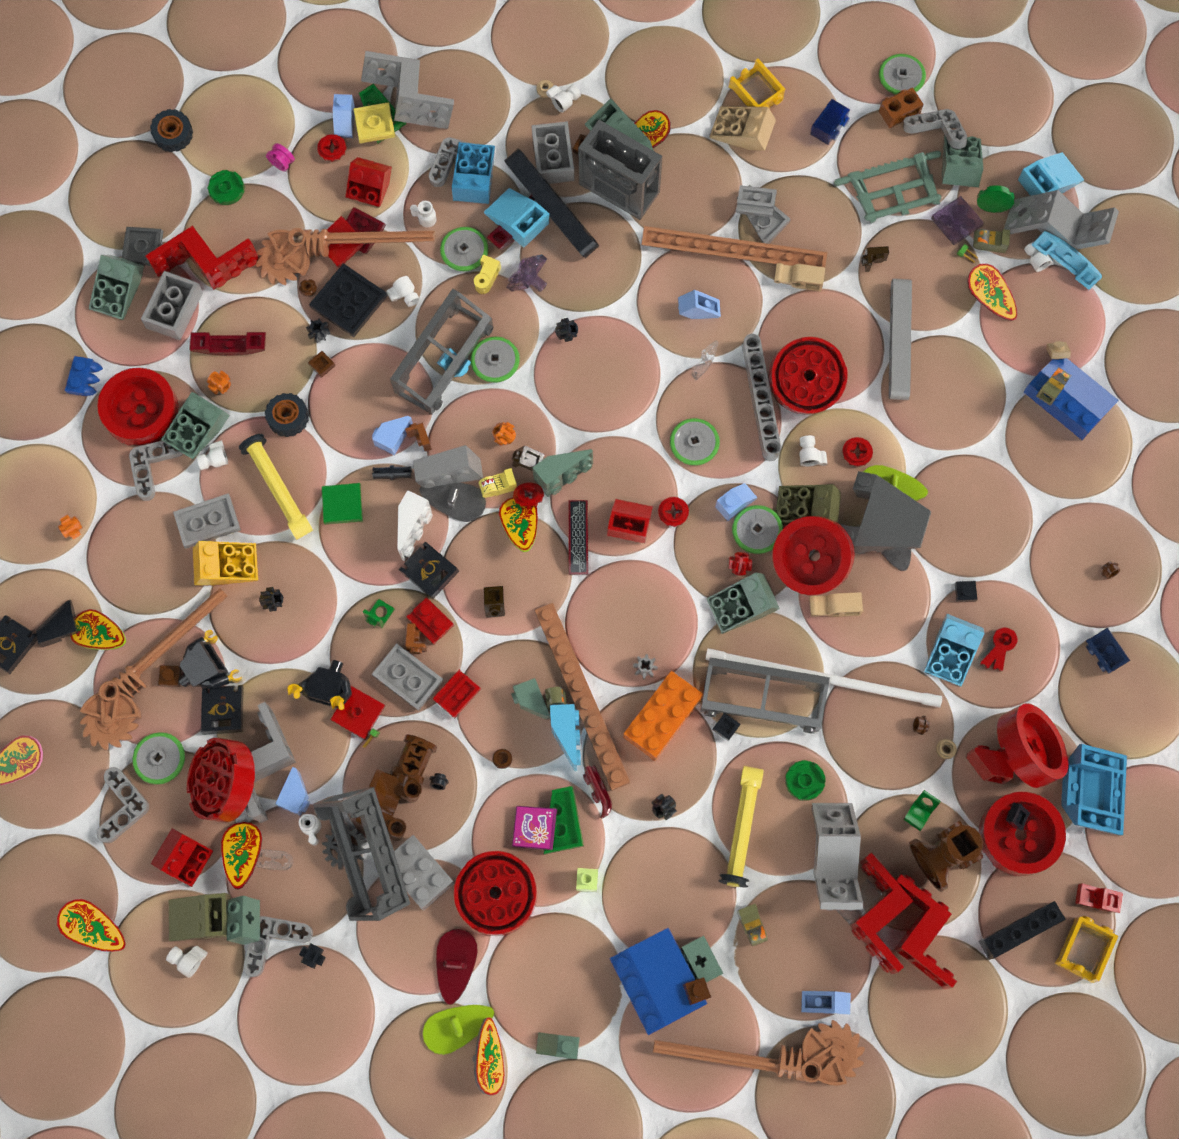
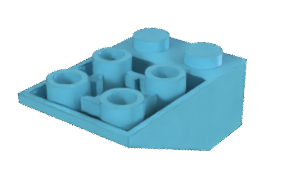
M1063 152L1037 160L1024 168L1018 181L1028 194L1032 196L1059 190L1063 194L1083 182L1084 179Z
M510 188L484 211L486 216L511 234L513 239L523 248L549 224V213L537 202Z
M946 614L924 672L962 687L984 636V628Z
M574 704L550 705L552 733L573 770L577 771V765H581L580 750H576V746L580 745V730H576V726H579V710H575Z

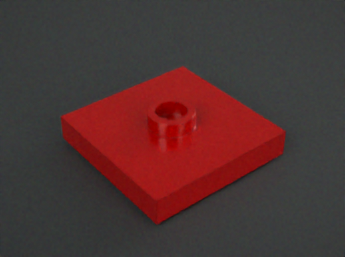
M342 216L327 229L329 233L356 232ZM366 243L329 244L328 257L340 268L343 263L345 264Z
M351 686L352 696L344 704V709H336L330 720L365 740L384 710L385 704Z

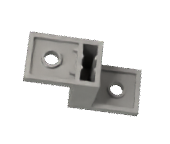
M365 51L361 81L397 87L394 121L448 129L454 99L418 94L420 60Z
M1059 190L1015 199L1014 205L1010 208L1004 229L1010 230V234L1038 229L1041 233L1047 231L1077 250L1109 244L1119 211L1114 207L1083 214Z
M266 702L258 705L260 711L257 714L260 721L268 728L265 732L268 739L272 742L251 752L255 765L254 782L296 763L276 716ZM253 787L251 798L245 810L249 817L262 823L268 820Z
M812 803V814L816 829L813 874L820 909L863 910V900L857 879L861 835L853 803Z

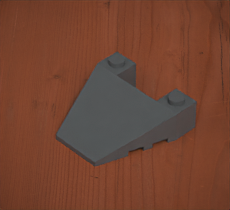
M858 471L853 490L858 498L869 500L860 528L841 524L852 540L854 553L865 554V552L871 551L884 552V550L892 549L896 551L921 548L931 511L878 475Z

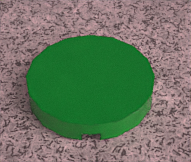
M222 170L216 172L209 180L207 188L209 195L214 202L220 205L234 204L244 194L245 185L242 177L234 171Z
M989 186L984 191L983 189L980 190L977 195V205L986 212L1000 213L1009 210L1014 205V193H1011L1009 188L1004 186Z
M802 760L795 762L788 769L785 776V785L788 792L798 800L809 801L815 799L822 793L825 787L826 777L823 770L818 764L811 761Z

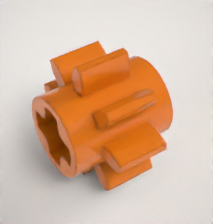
M222 370L220 373L212 372L207 379L209 384L207 387L216 395L218 392L224 394L231 386L229 375Z
M508 421L506 423H498L492 431L493 437H495L494 441L499 445L511 444L516 437L515 430H513L514 425Z
M66 515L60 519L61 525L58 528L65 538L70 536L74 540L81 535L79 530L83 527L76 516L71 518L69 515Z

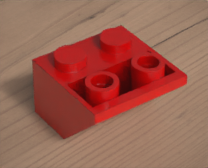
M357 157L350 162L345 197L380 207L390 183L392 167Z
M615 499L608 524L607 536L645 544L653 506Z
M978 745L966 754V759L983 781L1005 784L1013 779L1014 771L1006 761L1009 757L1005 749L994 751L989 750L990 747Z
M172 828L150 864L193 887L213 850Z

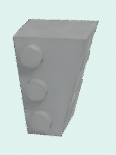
M466 445L413 461L416 482L423 488L483 479L481 459Z

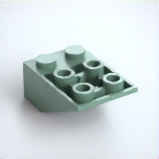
M611 98L585 123V126L591 131L597 121L601 120L639 143L648 140L643 132Z
M944 135L942 184L979 188L984 169L981 139L973 136L967 137L966 146L956 149L950 146Z
M101 255L89 309L124 320L140 285L144 265L113 255Z
M191 392L161 440L194 459L220 432L230 415L194 392Z
M589 449L547 456L532 467L534 481L542 487L547 497L551 494L556 495L561 491L562 486L566 483L571 484L580 473H586L592 468L593 451Z
M757 572L706 598L722 634L761 619L780 609L765 575Z

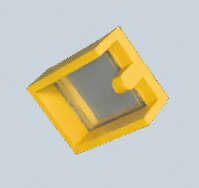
M759 58L755 60L754 67L751 70L744 68L738 79L734 76L730 77L728 86L747 107H769L770 109L771 106L780 104L784 99L785 88Z
M1080 916L1073 920L1074 922L1060 955L1054 964L1091 983L1099 982L1118 935L1114 934L1113 930L1109 927H1100L1094 924L1093 919L1087 916Z

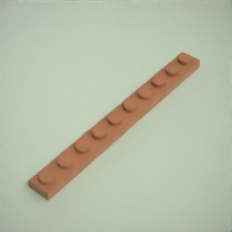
M644 226L641 244L642 246L775 265L777 263L790 266L803 264L824 268L828 253Z
M551 603L536 609V616L575 707L579 710V716L611 791L630 784V780L554 604Z

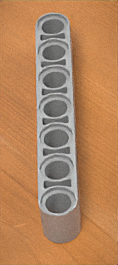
M892 278L889 399L909 400L911 279Z
M748 334L744 338L742 351L761 451L765 460L774 461L779 456L781 443L761 340L756 334ZM748 343H753V344H755L756 346H755V347H749L747 344H748ZM756 360L759 364L754 365L750 361ZM759 377L762 381L756 382L754 378ZM764 395L766 399L761 400L757 396ZM766 412L769 414V417H763L760 413ZM764 430H770L773 434L767 435L764 433ZM772 447L776 452L770 453L767 448Z

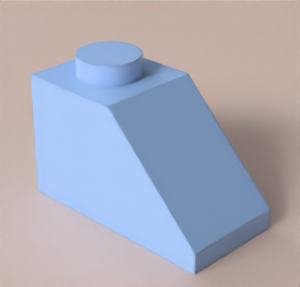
M334 94V135L342 138H353V109L355 104L352 95Z
M697 290L678 297L679 314L690 319L721 317L719 299Z
M405 416L382 423L373 432L372 440L374 445L395 456L407 435L405 429L413 424L412 418Z
M744 483L732 488L721 496L716 502V508L729 521L755 501L757 496Z
M292 767L275 804L282 809L301 816L302 812L305 813L307 811L310 801H308L309 796L300 771Z
M802 991L801 1012L850 1015L851 993Z

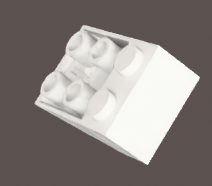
M408 490L398 506V552L403 561L412 555L414 543L416 540H420L423 535L422 529L424 525L428 524L433 516L429 501Z

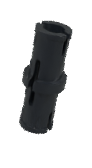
M390 465V467H373L372 469L374 472L372 473L373 480L412 478L411 466L394 467V465Z

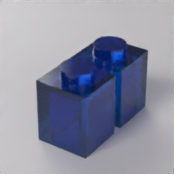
M831 99L813 123L810 135L829 145L832 140L835 141L838 138L841 127H846L848 124L850 109Z

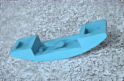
M1044 231L1032 243V246L1042 254L1050 255L1073 273L1075 279L1088 290L1102 278L1101 273L1088 259L1054 234Z

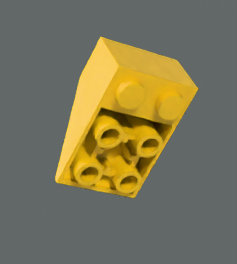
M198 541L193 547L194 585L215 586L258 581L256 543Z

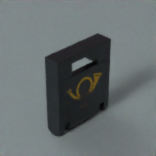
M424 542L422 545L426 548L425 551L419 547L404 563L407 569L405 570L403 567H400L398 570L433 600L459 573V570L432 546ZM444 570L447 575L434 587L431 582Z
M7 615L0 621V653L7 657L3 663L0 662V669L11 674L36 643L37 635Z
M234 685L210 689V693H208V689H202L201 733L203 735L243 732V685H238L237 692H235ZM231 720V726L214 727L212 721Z

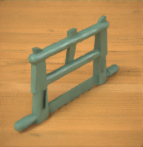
M933 151L926 153V155L924 152H921L910 159H897V162L884 163V166L871 167V170L865 168L864 172H851L848 176L835 179L834 185L840 186L849 182L852 183L858 194L856 198L866 214L864 218L866 221H870V224L874 223L877 218L901 212L902 216L908 215L909 209L929 203L940 205L942 197L940 194H937L933 174H930L926 160L939 158L941 152ZM916 166L920 179L868 193L863 179L898 169ZM924 186L928 197L905 203L901 191ZM895 194L898 205L879 211L874 210L871 200Z

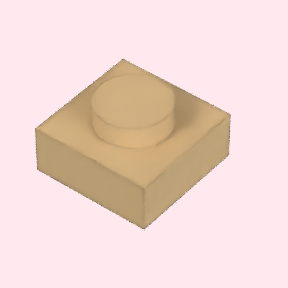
M1056 341L1054 343H1047L1046 350L1051 359L1070 358L1071 351L1066 342Z

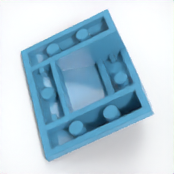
M1079 744L1068 759V771L1063 777L1061 806L1074 825L1122 836L1124 829L1127 755Z

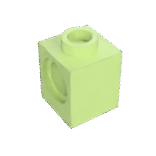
M578 868L576 891L597 892L598 869Z

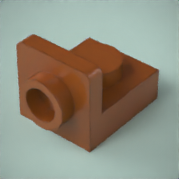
M413 423L405 429L408 438L416 436L419 447L423 446L425 452L432 450L423 423Z
M407 623L405 646L407 651H410L411 654L427 652L426 644L416 643L420 639V630H417L415 624Z

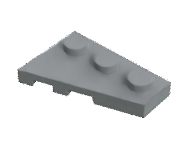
M774 206L773 218L746 214L762 243L770 244L790 222V218L776 206Z

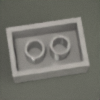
M568 121L531 125L536 169L549 184L574 181V165Z
M164 271L141 317V321L146 329L181 340L203 294L199 283Z
M414 835L394 851L406 891L423 911L455 884Z

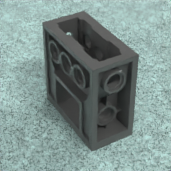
M598 120L578 148L579 185L641 220L660 193L663 156Z

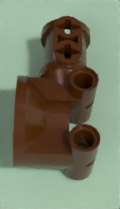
M410 734L405 735L404 748L397 765L392 767L391 774L377 769L369 787H374L389 837L393 841L402 839L406 832V823L402 819L393 817L400 798L407 803H414L419 799L422 792L421 785L424 782L422 776L431 754L437 750L435 744ZM417 748H420L419 753L415 752ZM409 766L413 767L411 772L407 771ZM414 788L417 791V794L410 795L408 794L407 789ZM359 816L356 818L355 822L362 825L361 818ZM399 826L402 832L395 834L392 832L391 827Z
M961 821L956 822L937 834L940 841L935 844L919 839H913L909 842L910 850L918 866L930 883L940 892L948 888L949 871L951 868L957 865L960 870H964L983 858L981 853L983 839L980 833L969 825H963Z

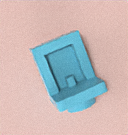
M446 348L452 354L457 355L451 348ZM443 353L437 364L446 371L453 359ZM465 360L454 377L464 376L471 362Z

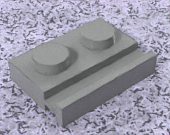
M740 185L736 213L773 218L777 190Z

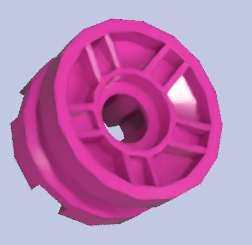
M275 143L272 146V150L266 154L268 161L283 172H286L289 164H292L295 160L293 154L278 143Z

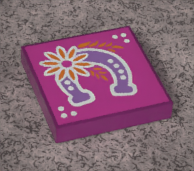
M516 806L512 846L553 850L557 809Z

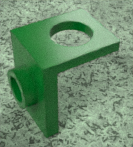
M378 599L370 612L364 609L363 614L367 623L374 627L377 625L383 628L395 609ZM385 607L387 614L384 617H378L376 615L377 608Z
M923 790L903 820L921 831L941 801L926 790ZM923 798L930 799L933 805L925 804Z

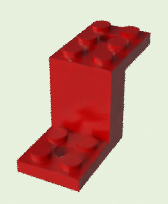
M193 225L145 255L158 278L162 276L164 271L170 272L171 269L183 264L190 258L213 290L222 287L231 278L239 276L248 267H253L259 259L249 238L216 258Z
M871 852L860 861L862 865L860 868L867 876L871 875L876 881L874 882L875 886L881 892L884 891L886 895L850 925L852 927L851 932L858 940H863L867 945L865 949L872 957L876 956L879 959V966L884 972L895 974L901 971L904 966L876 933L909 906L913 900Z
M899 875L894 879L913 900L912 903L923 911L894 950L943 989L953 988L957 983L953 978L954 974L946 968L941 969L937 966V961L930 955H923L952 913L948 911L949 907L946 904L932 899V894L928 890L920 889L914 885L915 881L911 877Z

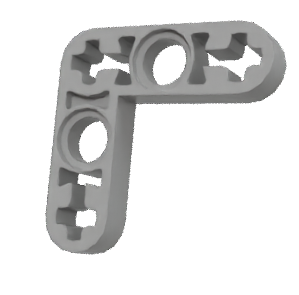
M944 109L913 115L904 119L903 129L907 133L912 134L941 128L951 147L961 149L966 146L967 134L952 110Z
M450 137L442 141L429 173V180L432 186L441 187L445 184L453 162L457 157L459 142H468ZM447 159L449 162L447 165L441 166L439 161ZM440 171V178L434 180V177H437Z
M164 441L138 446L130 451L129 458L135 489L140 499L149 501L155 496V486L150 464L180 457L183 455L182 452L172 449L174 447ZM162 448L163 452L160 456H154V449ZM138 453L143 455L140 456L142 464H139V461L135 458L138 456ZM140 470H147V475L144 478H138L137 474ZM142 483H145L148 490H150L147 491V495L141 493L144 492V486Z
M111 767L105 771L104 780L125 806L98 828L97 838L104 843L115 841L149 810L147 800L128 777L116 767ZM112 773H115V774L118 773V775H117L116 777L118 778V780H119L120 782H123V783L118 784V783H117L116 781H114V780H111V781H110V779L112 778L111 774H112ZM130 786L132 789L130 796L123 797L121 794L122 789ZM135 799L138 803H143L141 805L142 810H135L136 805L131 800ZM121 815H127V824L120 826L118 818ZM112 823L114 824V826L119 828L118 831L113 829L109 833V838L103 837L105 835V833L103 832L105 829L110 831L113 828V826L111 825Z
M260 916V924L265 920V924L268 925V928H265L262 935L266 936V939L260 937V941L264 944V949L256 953L253 950L254 943L248 944L244 972L250 977H258L263 973L271 937L306 943L313 937L312 928L304 923ZM281 924H287L289 927L288 933L284 936L278 933V927ZM293 925H296L295 930L299 931L306 927L305 931L308 932V936H304L301 939V935L294 934ZM251 954L262 956L261 960H256V965L259 966V969L255 970L252 974L249 965L254 964L255 958H250Z

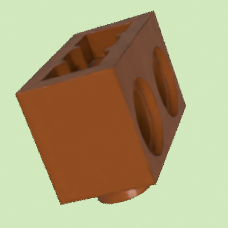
M912 87L908 90H901L893 97L885 98L881 102L879 113L890 129L904 122L906 117L921 114L924 104Z

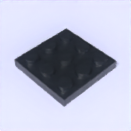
M343 263L311 301L309 306L337 327L355 337L388 297V294Z

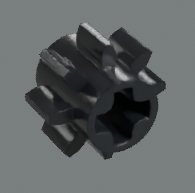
M320 318L315 321L310 320V326L306 327L307 332H309V339L314 338L316 343L321 340L326 341V336L330 334L328 323H322Z
M569 318L561 319V322L556 323L555 333L559 340L564 339L565 342H569L577 337L578 326L574 320L569 321Z
M268 587L266 591L260 592L259 602L263 606V610L269 609V612L277 611V607H282L284 597L280 589L274 590V587Z
M660 794L651 802L653 804V814L659 819L664 817L665 820H668L677 812L675 809L676 802L670 795L664 797L663 794Z
M310 943L308 948L303 946L299 953L303 957L301 963L315 969L317 964L322 966L326 958L322 955L324 949Z

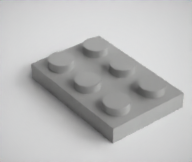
M229 493L173 512L185 549L195 546L198 541H211L241 530Z
M398 644L393 647L372 673V676L418 711L443 682V678Z

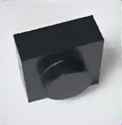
M976 581L955 582L956 602H976L978 600Z
M724 713L712 730L729 741L741 724Z
M1013 802L1011 809L1008 811L1006 821L1015 829L1022 831L1030 812L1021 804Z

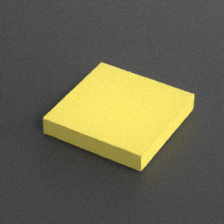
M389 102L353 109L359 143L395 137Z

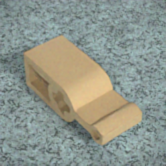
M777 263L774 282L790 284L794 288L821 292L825 268L803 264L790 266Z
M861 592L809 597L811 617L861 616L863 613Z

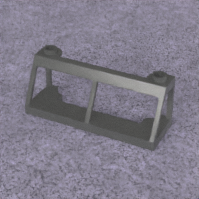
M452 289L390 378L394 393L433 415L435 410L438 411L442 406L441 395L480 338H484L486 335L489 336L494 328L492 318L460 292ZM461 300H463L466 304H468L471 308H473L483 317L481 318L478 315L462 307ZM461 311L479 323L458 354L454 355L434 340L448 317L452 318ZM430 343H432L452 358L453 361L427 399H424L409 388L407 382L410 379V372ZM405 390L408 391L411 395H413V396H414L415 398H417L419 401L413 399L412 397L408 396L407 394H405V393H403V392H404Z
M710 657L700 712H704V715L709 717H716V714L725 713L797 725L803 729V732L814 734L815 731L819 732L821 729L830 677ZM727 673L766 679L761 708L756 709L707 700L711 675H727ZM770 680L804 685L805 688L819 692L816 718L765 710Z
M374 787L330 796L314 803L313 807L318 819L322 821L330 820L352 889L353 897L346 904L349 921H380L410 905ZM342 812H347L351 818L360 816L370 848L357 851L353 849ZM370 852L372 853L384 891L383 894L376 897L377 904L374 907L371 906L356 855Z

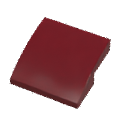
M354 206L346 219L356 232H383L386 226L382 221ZM366 243L358 251L367 254L375 243Z

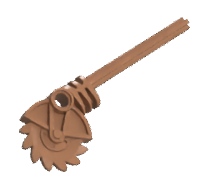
M293 228L291 231L274 230L267 233L271 240H263L262 244L265 247L256 252L258 256H261L256 263V267H262L261 277L265 278L268 275L271 284H275L277 279L282 285H286V279L298 280L295 274L300 273L305 276L310 265V257H313L314 253L316 257H319L320 254L323 257H327L329 254V244L435 242L436 235L435 231L329 233L327 229H322L321 232L318 229H315L313 232L311 229L302 230L301 228ZM302 235V240L297 243L298 237Z
M221 588L212 594L133 666L127 665L125 673L120 671V678L114 677L110 681L104 682L99 688V693L91 696L83 704L80 710L81 713L86 714L80 721L81 725H86L83 737L90 735V742L93 747L99 742L105 750L109 749V743L114 747L121 748L120 740L128 741L133 738L128 733L134 731L139 726L137 723H133L134 720L142 718L138 705L129 696L135 698L132 694L135 691L140 694L138 688L141 685L144 688L148 687L140 678L141 674L228 597ZM111 689H115V694L108 697V692Z
M832 1020L831 1027L819 1023L818 1028L820 1032L810 1028L805 1034L802 1047L798 1049L797 1053L793 1052V1046H791L790 1051H786L785 1045H781L778 1059L660 1040L654 1041L653 1053L775 1072L777 1077L780 1078L783 1074H786L788 1079L794 1075L795 1080L819 1081L827 1085L838 1086L847 1084L845 1076H856L852 1069L861 1067L864 1064L863 1061L857 1058L863 1054L865 1047L857 1048L860 1035L856 1033L852 1036L850 1026L847 1023L842 1030L840 1025L835 1020ZM809 1065H812L816 1070L815 1075L811 1078L805 1073V1069Z

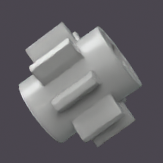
M648 654L642 659L638 656L637 660L639 663L633 664L634 668H638L635 675H642L643 680L648 675L653 678L652 670L656 671L658 669L657 666L653 665L656 659H649ZM642 664L645 666L649 664V670L646 668L642 670Z

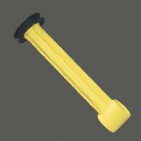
M263 434L253 435L239 445V450H241L243 455L250 454L288 521L287 525L296 540L312 532L313 529L305 515L301 514L263 448L267 439L264 438Z
M743 766L740 780L742 789L727 874H720L719 876L722 879L718 880L720 883L731 887H749L746 885V882H749V880L743 878L757 792L762 784L763 769Z

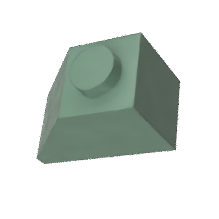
M535 678L513 686L514 692L511 695L515 704L519 703L521 709L547 720L550 718Z
M538 1032L536 1054L577 1059L580 1038Z

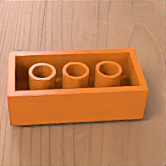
M670 671L624 732L623 738L656 761L702 700L704 694L676 673Z

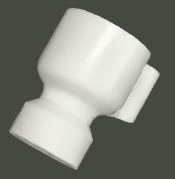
M556 85L546 91V95L552 100L554 107L561 113L572 106L573 100L581 97L580 90L575 85L568 87L566 92L559 89Z
M421 201L418 207L417 205L410 207L412 216H417L420 225L423 227H432L436 223V212L431 202Z
M1033 242L1024 248L1027 255L1031 256L1030 263L1036 272H1040L1048 266L1057 263L1050 255L1046 256L1033 247Z
M408 276L397 279L393 283V287L386 291L392 302L404 297L408 307H412L420 301L419 296L414 292L415 287Z
M808 435L800 438V446L802 447L799 452L801 466L827 465L826 452L819 451L814 447V436Z
M222 440L211 443L210 451L207 455L201 454L197 456L201 470L208 469L209 466L218 468L228 464Z
M302 815L299 819V827L303 833L309 835V843L317 845L319 840L316 838V834L321 829V822L315 815Z
M175 946L167 955L166 961L176 964L177 970L190 978L197 971L201 961L207 956L208 952L199 946H195L191 951L183 954L182 950Z

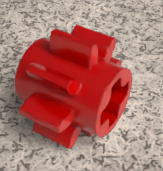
M736 552L734 557L730 556L728 568L732 569L733 574L744 576L747 571L752 569V559H749L747 553Z

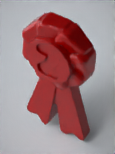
M1007 627L996 630L992 639L995 647L980 662V665H985L986 669L995 660L993 670L998 669L1002 672L1006 652L1015 648L1018 642L1017 635L1014 630Z

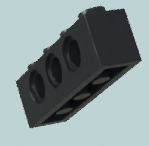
M1053 901L978 942L989 960L995 959L1066 919L1057 903Z

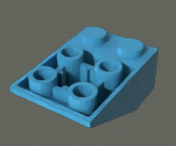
M459 142L452 182L453 201L489 204L494 166V145Z

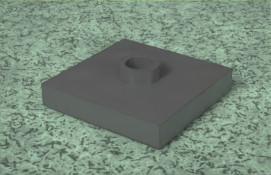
M126 227L122 259L151 266L145 255L162 245L164 231L155 228Z

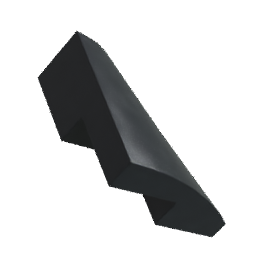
M67 600L36 629L39 645L46 647L61 642L62 638L79 633L72 600Z

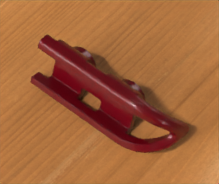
M589 765L585 767L586 772L583 774V779L587 785L592 784L594 792L591 793L593 800L596 803H602L600 818L603 819L611 812L612 801L596 766L590 767Z

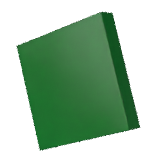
M360 483L322 486L324 525L363 521Z

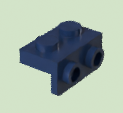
M1108 627L1086 640L1088 643L1086 645L1087 650L1092 656L1095 654L1099 659L1097 664L1103 672L1107 671L1110 674L1131 661Z

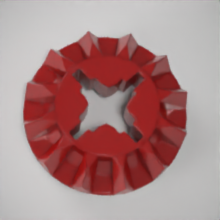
M334 134L324 136L317 145L319 156L325 161L330 160L331 162L337 159L340 160L345 155L347 149L344 139ZM332 143L333 146L336 148L334 149L333 153H331L329 150L332 146Z
M854 437L846 441L842 453L844 460L849 465L859 467L865 466L871 461L873 448L866 439ZM857 446L859 452H862L858 458L856 457L855 453H852L855 451Z
M532 482L520 484L513 492L515 504H519L521 508L527 506L528 509L531 506L537 507L544 497L542 487ZM525 493L529 496L532 495V498L525 497Z
M679 497L664 499L658 509L660 521L664 522L666 526L676 527L682 525L689 515L687 503ZM672 505H674L675 511H679V513H676L675 519H673L671 513H668L671 511Z

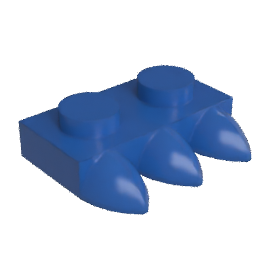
M74 356L65 388L66 393L81 396L96 394L97 391L88 384H95L100 381L92 373L103 370V367L93 359Z

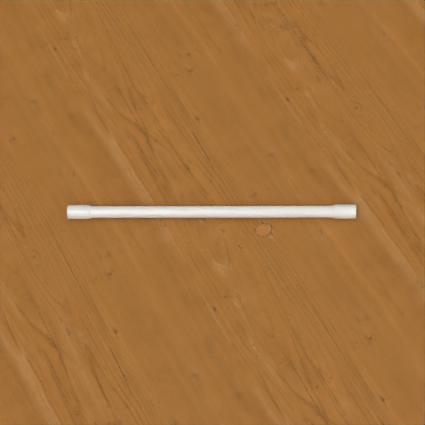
M709 648L706 653L705 660H709L711 657L830 677L829 684L919 702L938 708L941 707L942 696L919 693L728 654L724 651Z

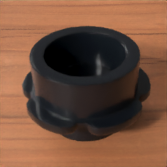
M435 773L434 776L429 778L431 780L430 787L436 790H445L446 785L449 783L446 776L441 773Z

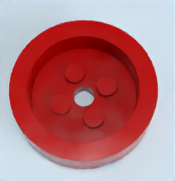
M802 337L783 346L773 357L768 373L770 390L777 402L791 412L804 415L815 414L833 406L842 396L848 379L847 366L841 352L830 342L818 337ZM806 370H811L814 373L813 380L807 381L805 379L804 372Z
M130 368L115 374L105 383L98 397L97 408L101 422L116 440L129 446H142L161 441L178 414L179 403L175 392L162 375L146 368ZM137 406H144L145 411L137 414Z
M807 516L792 521L779 533L773 547V564L777 575L791 590L804 595H820L836 589L848 578L854 564V546L849 534L840 524L822 516ZM814 549L820 553V558L817 561L809 557L810 552Z
M1025 703L999 717L997 722L999 745L1001 748H1005L1009 757L1006 761L1024 783L1033 788L1044 787L1063 778L1067 774L1069 764L1064 741L1052 720L1040 708L1033 704Z
M211 738L207 740V744L204 747H199L195 753L188 771L187 793H190L192 802L189 803V806L196 817L203 820L231 822L238 818L245 810L254 787L255 765L251 751L244 743L229 739Z
M1013 792L1001 797L986 809L979 824V833L983 839V853L986 854L997 869L1010 875L1030 876L1048 869L1059 859L1065 847L1066 828L1062 816L1050 801L1035 793ZM1013 802L1021 804L1030 812L1022 830L1026 837L1021 841L1015 837L1017 829L1006 821L1008 811L1011 809Z
M488 851L473 857L462 868L454 886V901L458 913L472 929L488 936H503L517 931L530 919L537 903V886L532 872L518 857L504 851ZM493 887L501 889V896L497 899L490 897V890Z

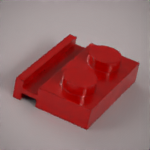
M427 597L406 616L433 645L454 626V623Z
M459 669L433 697V700L455 719L481 688Z

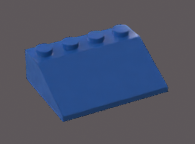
M1067 358L1051 360L1024 390L1028 397L1081 440L1092 431L1119 401ZM1060 367L1072 376L1050 406L1036 396L1057 368Z
M669 928L609 958L648 1035L708 1004L704 1000L690 1005L683 985L694 981L695 978Z

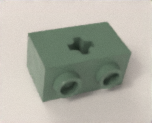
M239 896L227 901V941L242 945L260 941V900Z
M704 936L681 947L682 954L687 964L689 963L695 980L704 977L707 983L724 974ZM697 956L700 959H705L703 968L700 965L696 966Z

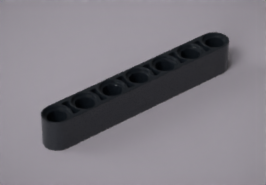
M519 148L504 160L510 170L539 205L549 213V217L585 259L599 247L597 241Z

